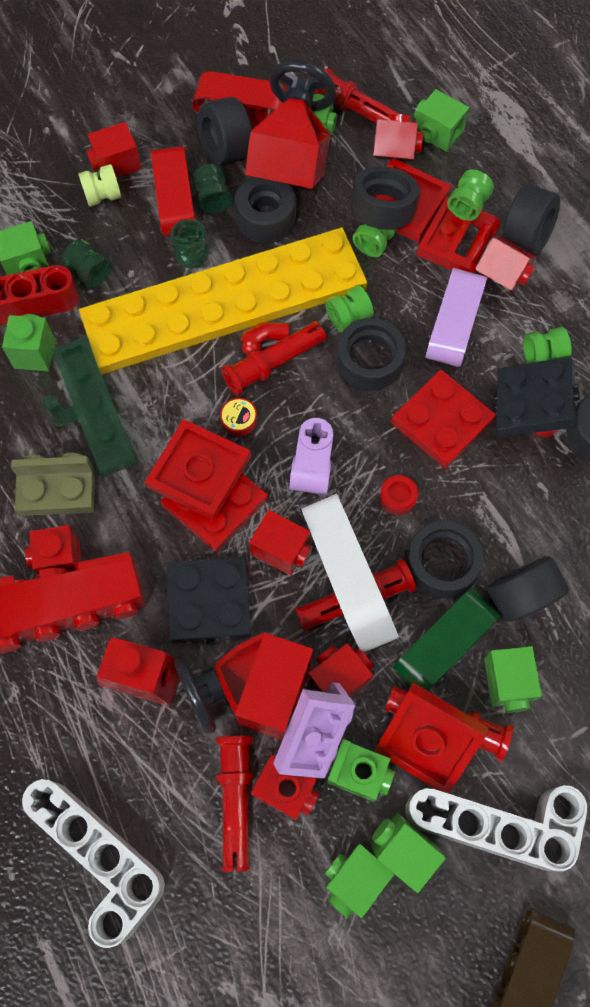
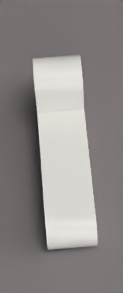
M334 494L302 508L301 510L329 580L359 649L366 652L399 638L338 495Z
M41 779L33 782L23 794L22 804L24 811L110 890L89 919L88 930L91 939L95 944L104 948H111L124 943L133 935L161 899L165 888L163 876L159 870L66 787L50 780ZM44 793L52 794L50 801L57 808L64 809L65 811L59 815L54 810L42 808L45 804L41 798ZM83 817L87 822V833L83 839L76 842L70 836V825L76 818ZM114 845L119 851L120 860L117 867L108 871L101 865V853L107 846ZM139 874H145L152 880L153 890L150 897L146 900H140L133 894V881ZM109 911L118 913L122 918V931L117 937H110L103 929V919Z
M563 785L553 788L541 795L533 821L445 792L426 788L416 792L408 799L405 814L407 820L418 830L542 870L565 871L576 863L579 855L587 814V803L583 794L572 786ZM558 795L563 796L569 802L570 813L566 819L559 817L555 813L553 805L555 797ZM429 799L431 800L430 807L434 810L445 812L449 810V805L452 806V809L446 819L432 816L427 818L425 822L422 820L423 812L417 810L416 806ZM463 811H469L477 818L478 829L472 836H467L459 828L458 818ZM445 821H446V829H444V828L442 827L443 824L445 823ZM506 824L514 826L520 836L518 846L513 850L507 848L501 839V831ZM549 838L555 839L561 847V857L556 863L549 861L544 852L545 843Z

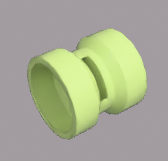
M111 164L102 166L99 172L84 171L78 173L89 207L99 205L101 200L106 198L111 201L122 198Z

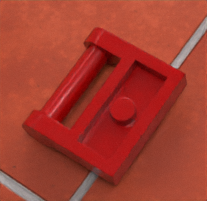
M446 196L419 244L416 256L450 270L456 268L476 274L477 270L475 268L491 236L497 234L501 222L496 216L481 211L475 220H462L449 210L447 205L449 197ZM470 226L478 227L479 232L466 256L463 257L456 254Z

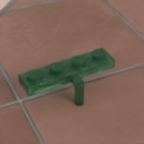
M86 336L53 348V354L73 402V406L62 409L55 396L44 398L43 406L53 424L63 426L78 419L80 420L102 478L138 464Z

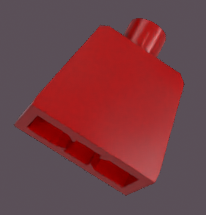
M110 637L96 677L98 685L171 707L180 683V678L174 666V658L168 653ZM166 671L165 679L161 685L162 674Z

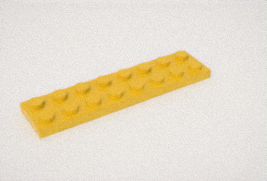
M341 227L79 309L99 372L102 375L237 332L262 322H268L324 304L327 299L335 295L340 297L346 295L347 290L356 285H360L364 290H367V280Z

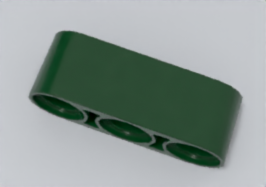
M470 588L397 661L393 669L410 686L415 683L429 691L502 615L474 588Z

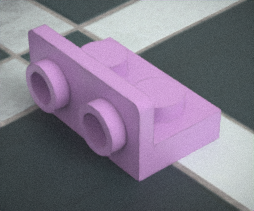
M331 682L327 693L303 689L273 763L279 774L325 778L331 762L337 756L338 745L347 725L352 720L355 704L340 683Z

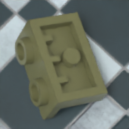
M66 453L58 458L27 455L23 459L11 461V469L16 474L15 512L18 516L94 512L95 469L87 456L77 453Z

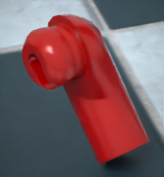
M262 322L242 334L240 341H243L242 351L245 354L251 350L261 351V342L265 340L280 341L288 337L289 323Z

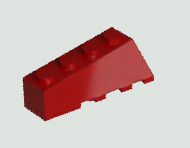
M130 552L78 562L75 565L76 571L67 572L65 568L52 567L39 570V574L32 580H14L13 575L0 578V653L15 651L21 647L20 643L34 639L37 642L53 640L60 636L61 631L71 628L76 630L91 629L99 625V620L114 616L115 619L128 618L136 615L138 609L147 607L137 566Z

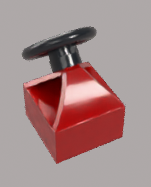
M290 60L278 64L271 71L269 77L271 90L283 104L250 131L245 175L313 189L324 176L331 135L314 112L322 111L331 106L336 97V87L332 78L320 67L305 61ZM289 72L305 73L314 77V79L298 78ZM280 81L289 85L287 92L280 85ZM315 90H326L324 98L313 101Z
M264 632L235 647L216 663L214 669L212 667L197 677H194L187 660L183 656H177L174 659V666L192 708L207 734H212L216 730V724L208 707L227 698L240 727L282 741L301 693L305 688L308 673L312 667L313 649Z

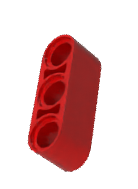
M205 72L200 76L192 101L193 110L198 114L199 107L205 102L225 97L237 98L243 104L251 126L260 124L283 104L272 92L269 81L218 72ZM280 83L282 88L287 92V87Z
M184 146L151 150L158 212L163 237L197 232Z
M60 265L0 277V326L8 323L9 315L23 316L25 314H33L43 317L72 310L79 302V293L70 271Z

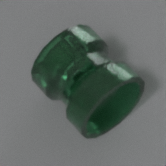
M206 164L199 167L193 173L192 178L194 187L199 192L197 196L200 208L207 213H218L226 210L233 200L230 188L226 185L227 177L225 170L218 164Z
M193 219L177 222L171 229L170 234L176 261L185 268L193 269L200 267L206 262L209 254L204 226Z
M84 238L74 240L68 245L62 255L63 265L70 272L78 273L79 280L89 288H94L104 282L111 271V261L103 254L96 253L95 247Z

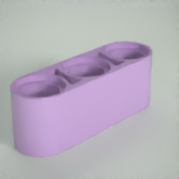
M456 268L452 269L425 358L457 367L461 366L487 277Z

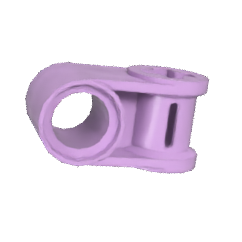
M311 418L301 425L296 456L293 457L289 490L327 495L331 469L330 455L333 429L326 420ZM312 437L320 438L319 444L311 443Z

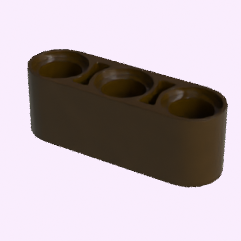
M532 907L529 908L518 930L491 1007H553L574 944L575 929Z

